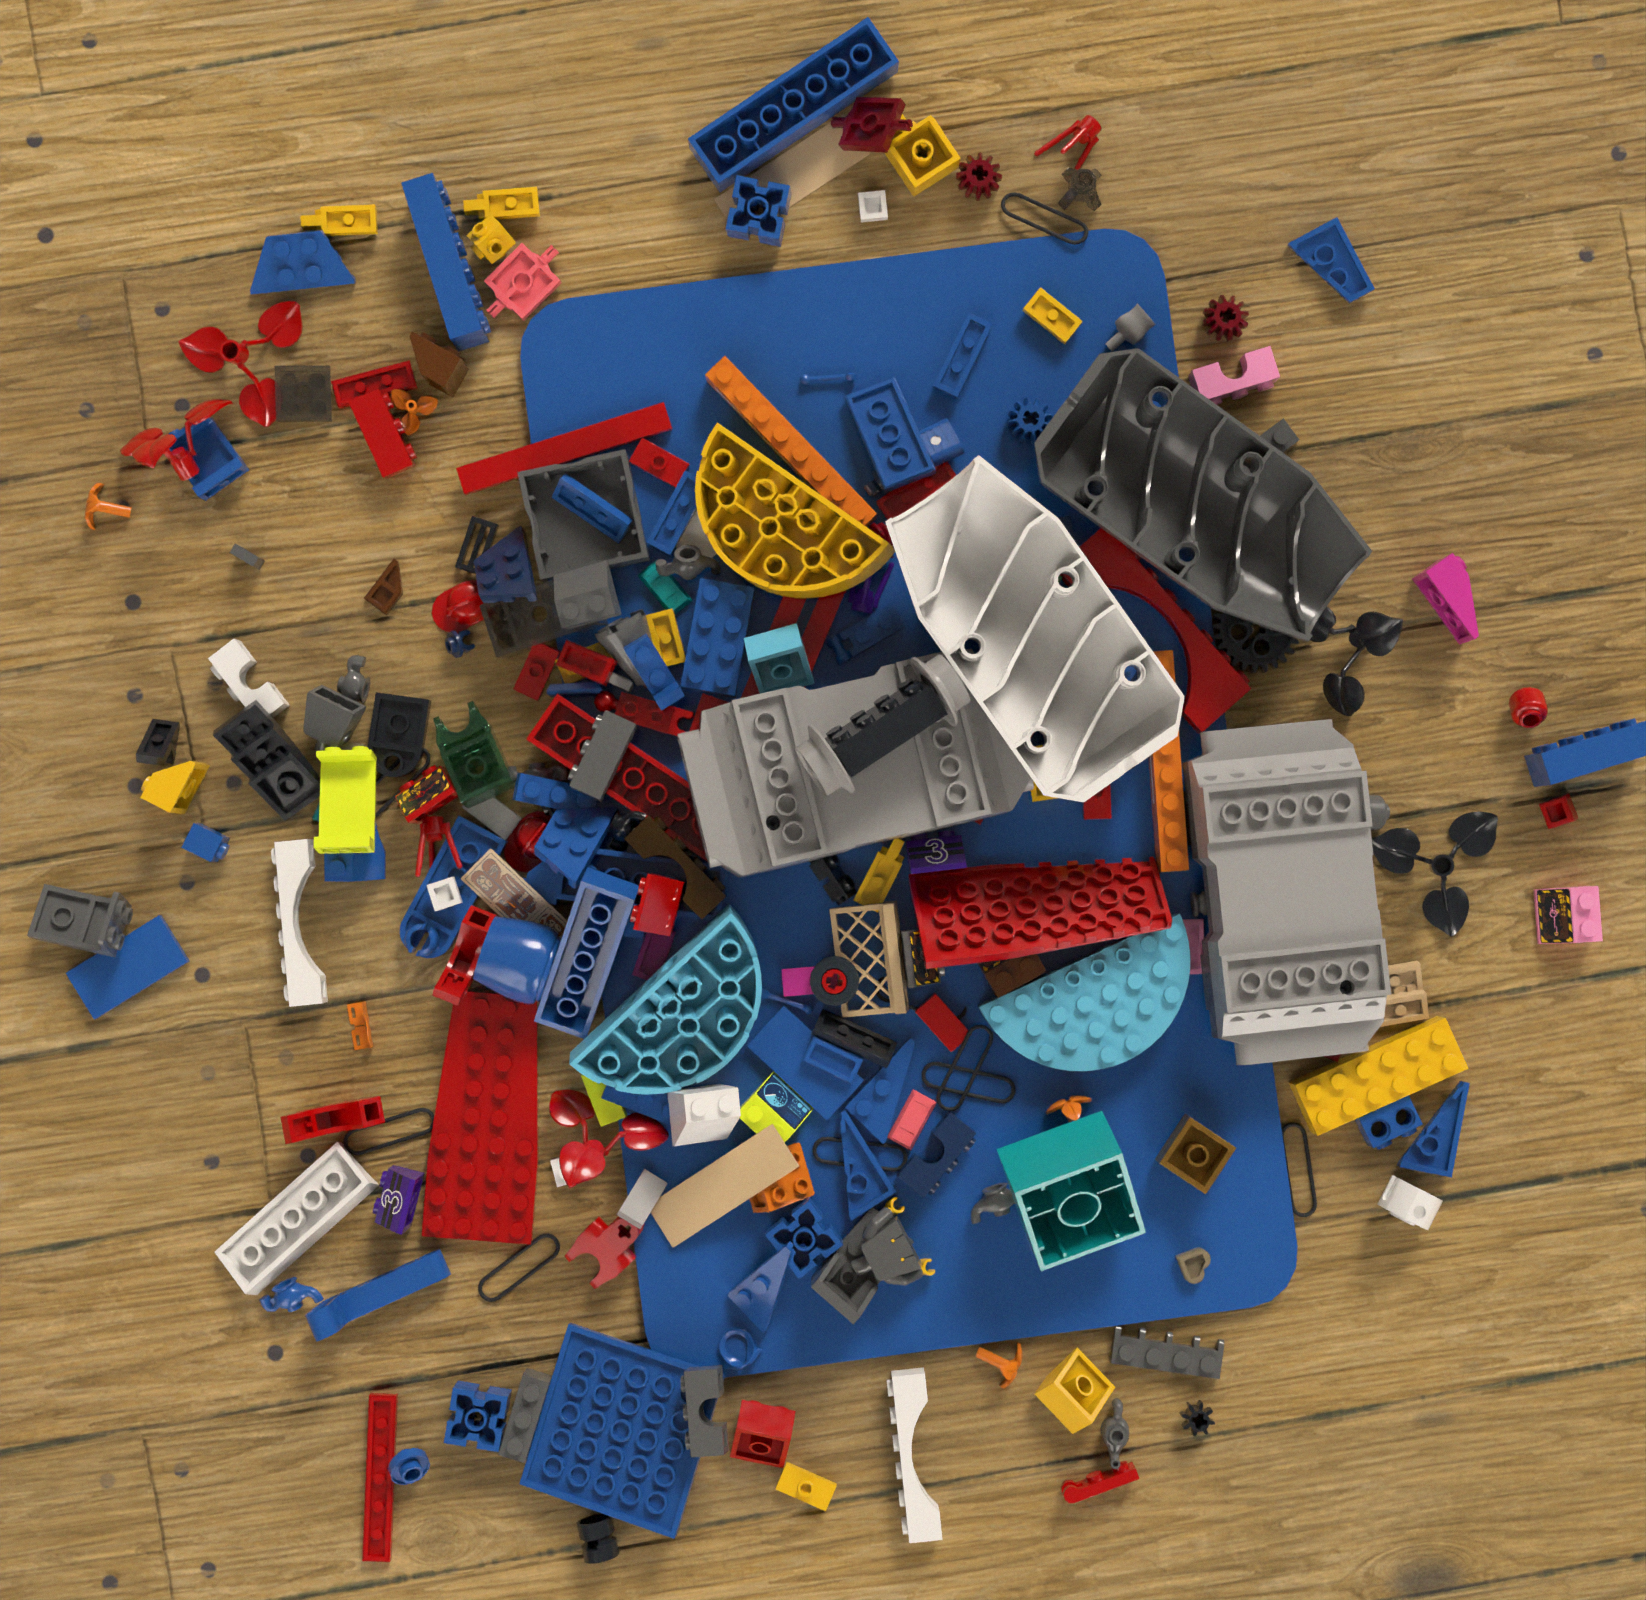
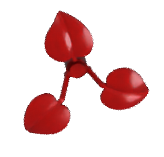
M285 301L268 308L261 315L258 322L259 331L266 335L263 339L243 340L239 343L228 339L222 330L208 326L195 331L178 342L186 358L195 367L204 372L215 373L220 371L224 367L225 361L235 364L239 369H242L252 379L254 384L246 385L242 389L239 396L240 408L249 419L264 427H268L275 422L282 410L283 392L280 385L274 379L265 378L259 382L258 378L245 366L244 363L249 358L247 347L268 343L270 340L275 346L280 348L294 345L301 337L303 328L300 305L295 301Z
M211 399L196 405L185 414L186 422L184 425L189 450L179 447L170 451L169 448L177 440L175 435L167 434L162 436L163 431L160 428H149L135 435L120 449V453L123 456H133L138 463L150 468H155L159 458L164 454L179 479L182 481L188 480L200 471L193 459V456L197 453L193 447L191 426L205 421L223 407L233 403L227 399Z
M569 1089L558 1090L551 1094L549 1112L553 1120L565 1127H575L579 1123L582 1125V1143L577 1141L567 1143L563 1146L559 1155L561 1173L569 1188L598 1177L605 1169L606 1162L604 1156H608L609 1151L620 1138L624 1137V1144L628 1148L638 1151L655 1148L669 1138L668 1131L656 1119L640 1113H633L623 1119L621 1124L623 1131L618 1132L606 1147H603L602 1143L598 1140H588L586 1120L593 1118L595 1115L590 1098L584 1093Z

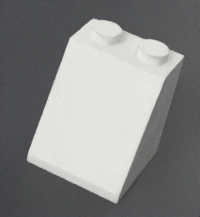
M715 1084L684 1088L667 1093L673 1146L727 1139L741 1116L738 1087Z

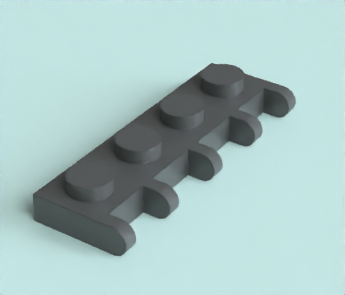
M1121 1325L1114 1326L1110 1363L1220 1379L1224 1340L1218 1339L1216 1349L1200 1347V1336L1194 1335L1192 1345L1173 1343V1332L1167 1331L1165 1341L1145 1339L1146 1328H1139L1138 1337L1121 1335Z

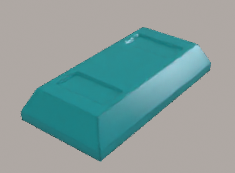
M655 560L637 576L665 610L673 608L676 615L693 600L672 574L669 576L658 574L655 564L657 560Z

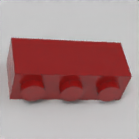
M378 388L348 401L383 478L387 479L416 466L414 459L417 458V455L411 443H405L402 434L406 433L400 418L395 419L391 412L394 404L388 392L383 394L382 390Z

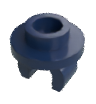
M875 470L872 471L874 480L864 486L869 496H875L883 490Z
M463 630L459 634L456 631L448 632L445 639V647L448 653L452 654L455 658L462 657L463 653H467L475 647L474 644L465 645L462 641L463 637L470 634L469 630Z

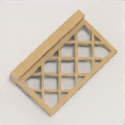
M897 900L886 901L885 903L830 908L835 956L843 957L852 962L857 971L862 974L859 978V983L866 977L877 986L869 998L857 990L856 994L866 1001L860 1009L848 1010V1002L841 1004L842 1018L886 1013H907L909 1010V999ZM879 910L880 922L873 929L862 920V917L867 911ZM863 911L860 916H857L854 913ZM848 913L856 921L846 931L838 925L837 914ZM858 922L871 932L863 943H860L850 934ZM880 926H881L882 935L877 932V930H878V928H879ZM839 931L844 935L841 940L839 936ZM873 935L883 942V950L878 956L865 947ZM846 937L859 947L851 958L841 952V944ZM861 950L874 959L866 971L853 961ZM883 953L885 957V962L880 959ZM876 962L886 969L887 976L881 983L868 974ZM837 974L838 984L842 985V979L839 980L840 975ZM886 981L888 983V989L885 986H883V984ZM879 989L889 996V1007H879L871 1000ZM867 1004L873 1007L864 1009L867 1006Z

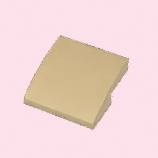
M1418 961L1388 965L1391 995H1387L1384 1022L1380 1027L1429 1019L1427 994L1423 990L1421 964Z

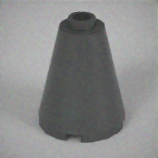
M639 609L630 613V618L621 617L601 628L594 635L635 685H643L645 689L647 688L646 684L623 647L646 633L652 641L646 614L643 609Z

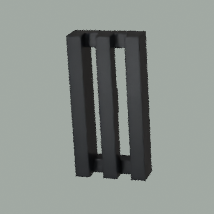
M472 516L455 568L476 574L474 560L478 556L486 529L489 527L490 531L482 554L492 547L499 525ZM480 524L481 527L469 563L465 565L464 561L476 525Z

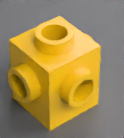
M491 214L482 222L477 223L472 231L466 235L473 243L470 249L480 260L485 257L491 264L503 258L506 252L516 244L502 224Z

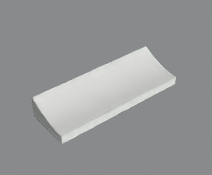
M336 1142L215 1251V1254L245 1294L258 1295L374 1191L379 1184L364 1170L341 1142Z

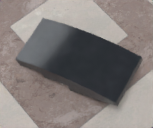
M257 700L213 731V736L231 754V761L249 778L248 784L285 821L320 797L319 775L295 743Z

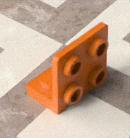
M793 1143L787 1146L799 1167L751 1197L750 1202L753 1213L771 1212L814 1195V1189L800 1143Z

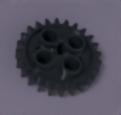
M1216 613L1213 615V618L1218 620L1219 623L1212 625V628L1218 631V634L1212 638L1220 640L1221 643L1216 649L1225 650V653L1232 658L1230 663L1232 667L1240 663V671L1242 672L1245 671L1247 666H1250L1251 674H1254L1259 666L1262 673H1265L1268 670V664L1274 670L1278 668L1277 660L1281 663L1287 662L1285 653L1288 655L1295 653L1290 645L1299 644V641L1292 636L1273 632L1269 628L1260 626L1258 630L1261 633L1254 635L1246 650H1243L1242 645L1252 634L1254 629L1251 626L1255 625V623L1226 613ZM1233 626H1238L1242 629L1243 638L1241 640H1236L1232 637L1231 629ZM1256 641L1265 644L1266 652L1264 655H1259L1255 652L1254 644Z

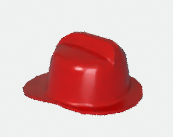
M469 580L440 594L433 603L432 616L440 629L446 632H460L490 616L495 603H483L479 596L477 580Z
M542 811L529 813L506 840L508 843L504 848V856L512 868L520 872H529L543 862L534 854V846L549 823L550 815L546 816Z

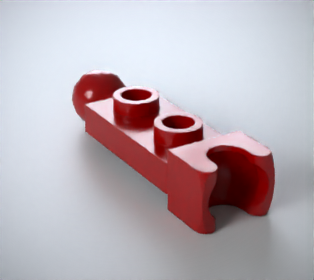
M609 691L596 694L594 698L595 707L601 712L613 709L616 710L615 715L638 726L678 737L677 734L686 732L678 728L679 720L683 718L693 719L694 713L673 706H668L661 710L655 701L621 692L619 700L615 699V696Z

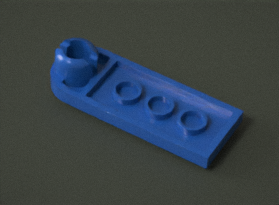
M461 816L457 817L450 832L459 854L462 868H457L446 839L400 925L401 941L410 953L415 952L425 932L429 933L422 949L418 950L416 956L435 958L445 954L451 948L459 934L461 922L470 906H474L478 895L460 878L490 848L501 856L508 843L503 838ZM455 877L463 903L435 911L427 885Z

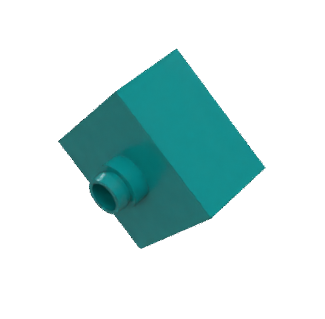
M1102 1111L997 1149L1023 1229L1040 1271L1146 1233L1123 1153Z

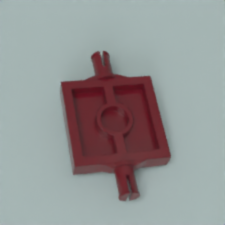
M856 97L854 105L846 117H832V128H843L838 145L843 151L888 153L897 131L912 130V120L901 119L906 104L901 98Z

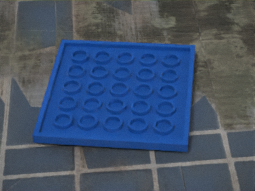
M569 1323L519 1484L675 1539L700 1457H691L690 1450L686 1449L685 1434L689 1432L688 1421H684L683 1405L687 1403L686 1392L682 1393L681 1376L684 1375V1371L689 1367L700 1366ZM718 1398L707 1399L704 1403V1413L711 1421Z

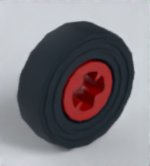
M830 956L823 958L815 965L810 976V986L813 994L819 1001L826 1005L838 1006L847 1003L854 997L859 987V975L857 969L849 960L839 956ZM835 973L840 975L839 980L842 979V985L837 984L835 988L829 986L831 982H827V977H833Z

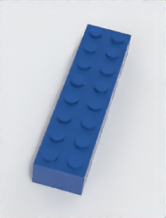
M867 17L689 137V149L720 193L735 183L736 175L746 176L854 103L856 97L864 96L898 73L899 60L870 18Z

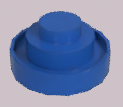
M404 1449L389 1462L388 1471L392 1481L396 1484H412L425 1476L429 1470L430 1462L426 1452L422 1449Z

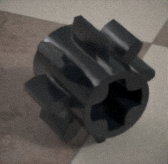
M1198 1400L1197 1405H1191L1189 1402H1186L1188 1408L1185 1412L1181 1411L1179 1413L1181 1417L1186 1419L1181 1424L1184 1430L1191 1427L1193 1436H1196L1197 1432L1202 1431L1207 1435L1209 1424L1215 1425L1214 1420L1209 1418L1213 1410L1211 1407L1203 1409V1402L1201 1400ZM1198 1413H1200L1203 1418L1197 1419L1196 1423H1194L1192 1417H1197Z

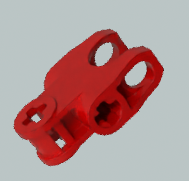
M598 1216L577 1237L575 1243L564 1257L570 1262L582 1253L594 1255L599 1261L600 1270L589 1284L596 1289L603 1283L617 1277L637 1257L629 1246L643 1231L645 1223L639 1229L618 1216L608 1226ZM627 1225L631 1226L628 1230L625 1228Z

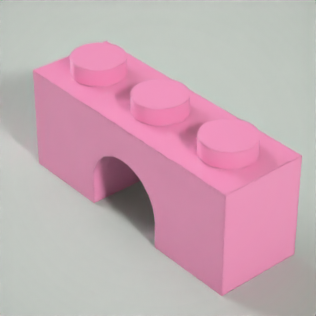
M1271 346L1245 353L1240 358L1242 376L1238 379L1227 378L1222 373L1219 362L1194 369L1188 377L1191 387L1216 405L1222 403V399L1230 396L1235 400L1247 396V391L1257 388L1258 392L1274 387L1273 383L1280 378V374Z

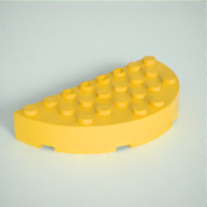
M718 422L716 423L703 447L699 471L696 472V507L702 529L715 552L745 580L758 588L780 596L791 598L825 597L840 593L865 581L876 573L895 553V549L886 540Z

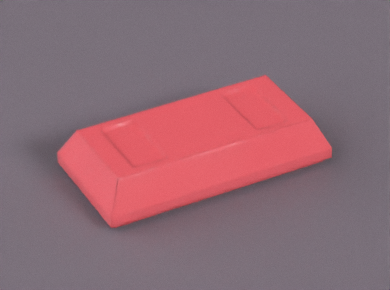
M912 1089L887 1138L911 1151L937 1102Z

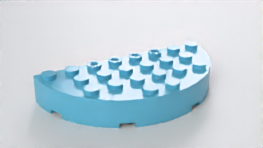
M728 904L570 1052L569 1064L579 1073L598 1084L601 1082L621 1092L647 1095L681 1090V1087L695 1082L700 1083L727 1065L749 1037V1032L758 1016L762 994V979L757 950L746 924L735 909Z
M1177 913L1172 914V926L1170 929L1123 937L1038 976L1000 998L995 996L977 1006L990 1027L1005 1043L1026 1058L1041 1065L1067 1071H1093L1126 1062L1149 1048L1162 1036L1177 1015L1184 1000L1190 974V948L1182 917Z

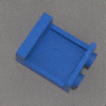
M212 417L191 426L193 447L197 453L193 456V459L200 471L188 480L193 485L192 489L197 496L207 501L248 472L249 468ZM185 427L169 433L177 438L176 442L169 448L170 451L179 447L189 450Z

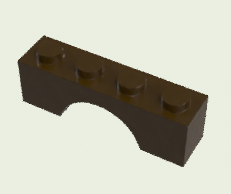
M648 815L624 839L643 859L664 855L677 861L682 866L687 878V888L682 900L701 919H704L727 897L724 893L727 888L716 876L711 880L704 871L707 867L698 857L691 859L685 853L688 847L677 836L672 839L665 832L669 827L658 816L653 819Z

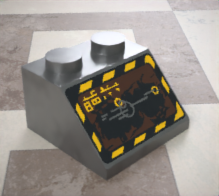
M918 929L900 931L907 986L913 988L941 983L940 976H945L944 967L926 969Z

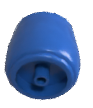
M495 916L485 937L473 979L511 1000L524 1004L540 1002L561 942V937H558V933L554 929L543 924Z

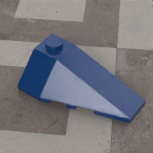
M376 821L374 853L324 854V881L355 882L386 879V851L381 842Z

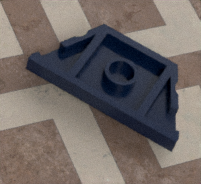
M519 526L474 560L478 592L483 603H495L498 601L514 602L515 597H527L529 602L537 600L526 533L522 526Z

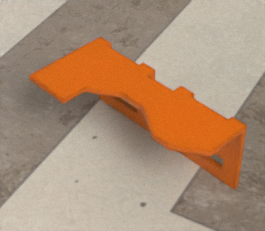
M366 1001L347 1004L350 1024L358 1026L355 1027V1030L351 1031L354 1050L372 1048L373 1042ZM351 1008L355 1009L356 1018H353ZM356 1035H359V1039H360V1045H358V1046H357Z

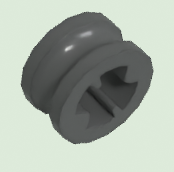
M1201 891L1199 895L1191 892L1190 904L1192 915L1194 917L1198 916L1199 913L1207 915L1205 891Z

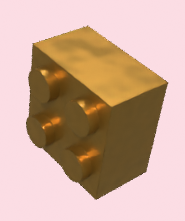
M1184 1114L1155 1160L1206 1194L1236 1150V1147Z

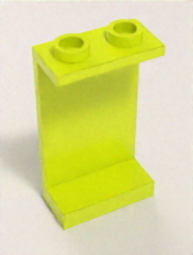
M365 746L352 747V750L326 747L325 751H316V757L321 762L319 837H314V849L319 854L374 853L376 755L372 749L369 750Z

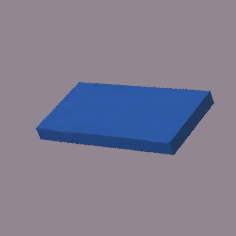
M895 377L844 396L885 493L936 474L935 466Z
M158 915L126 935L123 947L117 951L116 957L95 954L66 972V975L93 1019H98L190 962L163 916Z
M783 1005L747 1044V1047L823 1118L828 1120L861 1085L864 1079L857 1073L851 1085L802 1061L814 1035L811 1034L812 1030Z

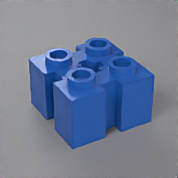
M736 175L732 198L734 204L737 205V209L731 207L729 209L726 224L728 237L749 241L752 234L758 236L760 243L781 247L785 222L784 218L780 216L781 214L788 215L792 196L790 185L769 181L768 187L764 188L760 187L758 179ZM759 207H762L764 211L763 214L755 215V213H753V211L757 212Z
M810 1197L792 1209V1219L787 1222L782 1217L765 1231V1236L777 1251L789 1241L793 1243V1254L788 1266L798 1279L817 1266L816 1257L822 1254L826 1259L843 1246V1239L830 1222L825 1226L822 1225L820 1220L823 1219V1213ZM808 1232L810 1234V1241H798L799 1233Z
M457 1381L452 1390L449 1410L456 1411V1414L452 1413L447 1421L444 1443L466 1447L469 1440L478 1442L477 1449L499 1452L507 1423L500 1421V1418L504 1419L509 1411L512 1389L490 1386L487 1392L479 1391L480 1384ZM479 1412L483 1415V1418L477 1420V1415L472 1413Z

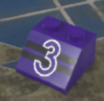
M954 830L938 832V838L928 839L927 833L911 836V841H905L909 874L967 868L962 836L955 835Z
M392 1165L388 1168V1171H383L380 1180V1187H383L381 1198L377 1197L373 1208V1214H377L375 1223L398 1234H403L412 1226L425 1175L424 1172Z

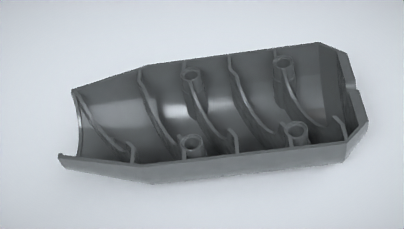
M1139 348L1099 354L1034 443L1039 482L1050 492L1212 609L1306 642L1313 636L1311 631L1329 602L1350 575L1373 552L1309 471ZM1153 401L1158 402L1161 407L1155 406ZM1243 465L1248 467L1250 473L1244 469Z

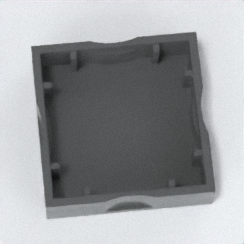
M625 449L587 457L571 464H554L517 472L525 510L531 522L532 544L539 577L544 584L554 582L553 575L603 561H608L609 569L650 561L629 458ZM565 473L633 519L624 539L619 544L552 498L560 478Z

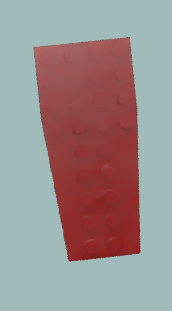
M1149 857L1147 862H1132V858H1122L1121 863L1105 864V859H1097L1094 864L1078 865L1077 860L1067 861L1066 866H1052L1051 862H1039L1038 867L1026 868L1024 863L996 864L908 874L926 969L1018 958L1170 929L1172 926L1171 913L1154 857Z
M468 991L466 995H463L459 1005L453 1004L428 1152L422 1236L532 1244L539 1164L538 1023L534 1021L537 1013V1001L534 1004H524L506 998L499 993Z

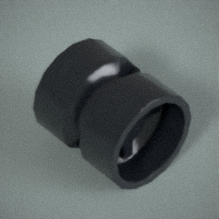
M602 1513L594 1514L577 1522L579 1538L584 1541L581 1548L585 1563H601L619 1555L617 1538L611 1535L615 1531L611 1516Z

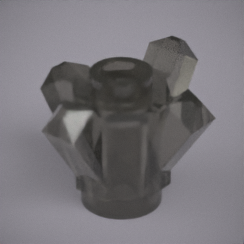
M1068 168L1062 173V176L1068 183V191L1058 204L1064 211L1074 201L1086 202L1087 206L1093 211L1102 205L1096 191V182L1102 175L1096 168L1092 170Z

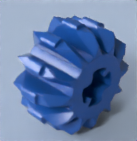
M1025 397L1024 406L1016 401L1014 403L1016 410L1008 411L1007 415L1012 420L1007 421V427H1016L1011 432V436L1015 437L1020 433L1022 435L1020 443H1024L1026 437H1029L1030 443L1034 444L1036 435L1039 437L1048 425L1047 422L1053 418V414H1044L1049 408L1048 404L1043 405L1041 408L1038 406L1040 403L1039 398H1036L1034 403L1031 404L1029 397ZM1025 416H1027L1028 418H1031L1033 416L1035 418L1034 423H1029L1026 425L1024 423L1026 419Z

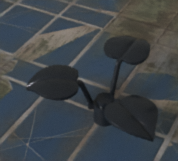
M1326 607L1311 631L1313 636L1310 641L1323 642L1327 640L1329 633L1333 635L1350 633L1349 641L1354 647H1357V650L1343 667L1340 675L1329 673L1325 677L1323 692L1328 703L1337 712L1351 717L1363 705L1365 692L1361 683L1352 676H1346V672L1359 654L1365 650V647L1374 656H1384L1391 652L1399 640L1403 619L1390 617L1374 611L1366 612L1358 618L1356 627L1351 624L1348 627L1334 629L1332 627L1336 623V616L1329 607Z
M1470 812L1457 817L1450 825L1448 831L1450 838L1457 843L1449 855L1437 854L1431 859L1416 855L1420 850L1419 838L1414 832L1406 828L1390 829L1372 838L1373 853L1383 867L1397 874L1410 872L1414 867V859L1429 864L1432 873L1441 877V891L1433 890L1425 896L1422 904L1424 916L1433 926L1449 936H1454L1466 921L1469 911V900L1464 890L1460 887L1453 886L1446 889L1447 876L1454 870V861L1452 859L1460 847L1466 855L1471 857H1480L1487 854L1492 849L1496 840L1498 816L1488 812Z

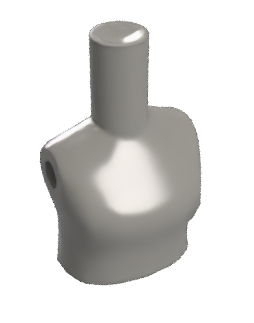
M1137 303L1132 310L1115 321L1118 332L1105 344L1111 351H1114L1125 340L1135 345L1156 324Z

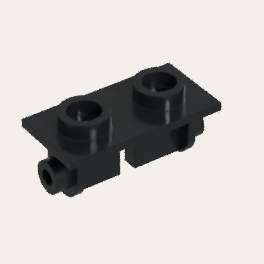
M837 855L810 861L811 865L809 867L819 882L826 877L829 878L830 882L823 885V888L832 902L836 901L837 905H840L857 893L853 879L844 873L840 867Z

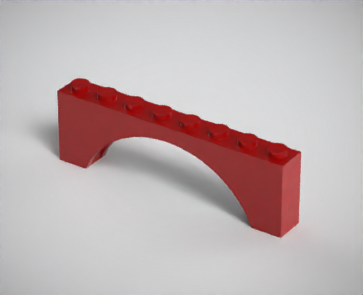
M1102 528L1079 547L1108 588L1127 592L1145 601L1157 610L1172 627L1181 644L1187 667V690L1181 716L1197 734L1207 729L1251 690V687L1248 685L1250 681L1247 676L1240 670L1235 671L1229 664L1231 662L1230 657L1222 649L1218 651L1212 645L1213 639L1210 634L1204 629L1199 630L1193 623L1195 621L1193 615L1185 608L1181 610L1175 603L1177 600L1176 596L1168 588L1163 589L1158 584V576L1151 568L1145 569L1139 562L1141 559L1139 555L1129 548L1127 549L1124 544ZM1060 574L1062 581L1067 587H1071L1073 583L1071 577L1067 574Z

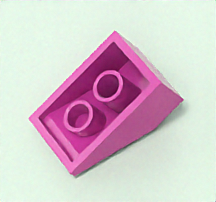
M1451 553L1437 560L1412 578V580L1460 645L1479 637L1470 578L1466 572L1467 566L1459 556Z

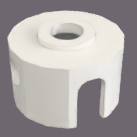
M1392 1175L1378 1205L1390 1211L1389 1214L1412 1226L1416 1224L1429 1230L1443 1201Z

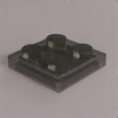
M330 365L274 366L277 422H332Z

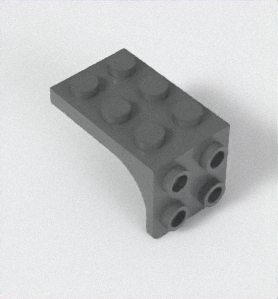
M44 884L27 936L35 940L116 957L117 951L121 950L124 944L125 935L123 932L125 926L132 920V905L120 892H114L112 898Z

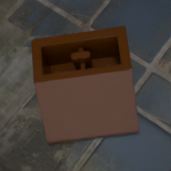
M412 332L410 340L420 374L430 386L453 398L469 370L464 364L465 359L460 356L461 353L446 345L443 349L436 343L437 340L424 332L421 335Z

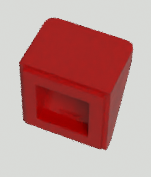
M1569 793L1539 803L1548 829L1578 819Z

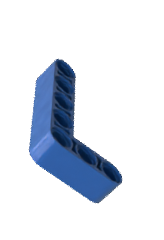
M437 1249L322 1301L310 1310L305 1317L317 1342L337 1333L348 1322L450 1276L451 1272L441 1250Z

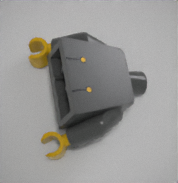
M898 1197L889 1199L885 1203V1207L869 1222L862 1234L863 1241L860 1246L864 1255L852 1261L851 1264L858 1277L872 1270L878 1281L884 1280L887 1284L906 1286L922 1278L923 1275L930 1276L935 1274V1269L926 1270V1264L931 1262L932 1259H919L898 1216L893 1218L894 1215L905 1210L904 1206L899 1207L897 1210L894 1208L893 1203L898 1199Z

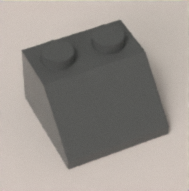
M608 561L553 575L554 602L561 628L572 629L622 615Z

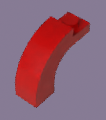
M472 905L470 906L461 922L458 938L451 957L434 987L432 996L459 1005L463 995L467 994L472 984L474 971L485 937L494 917L497 916L496 914Z
M380 1096L328 1104L280 1117L285 1144L385 1123Z

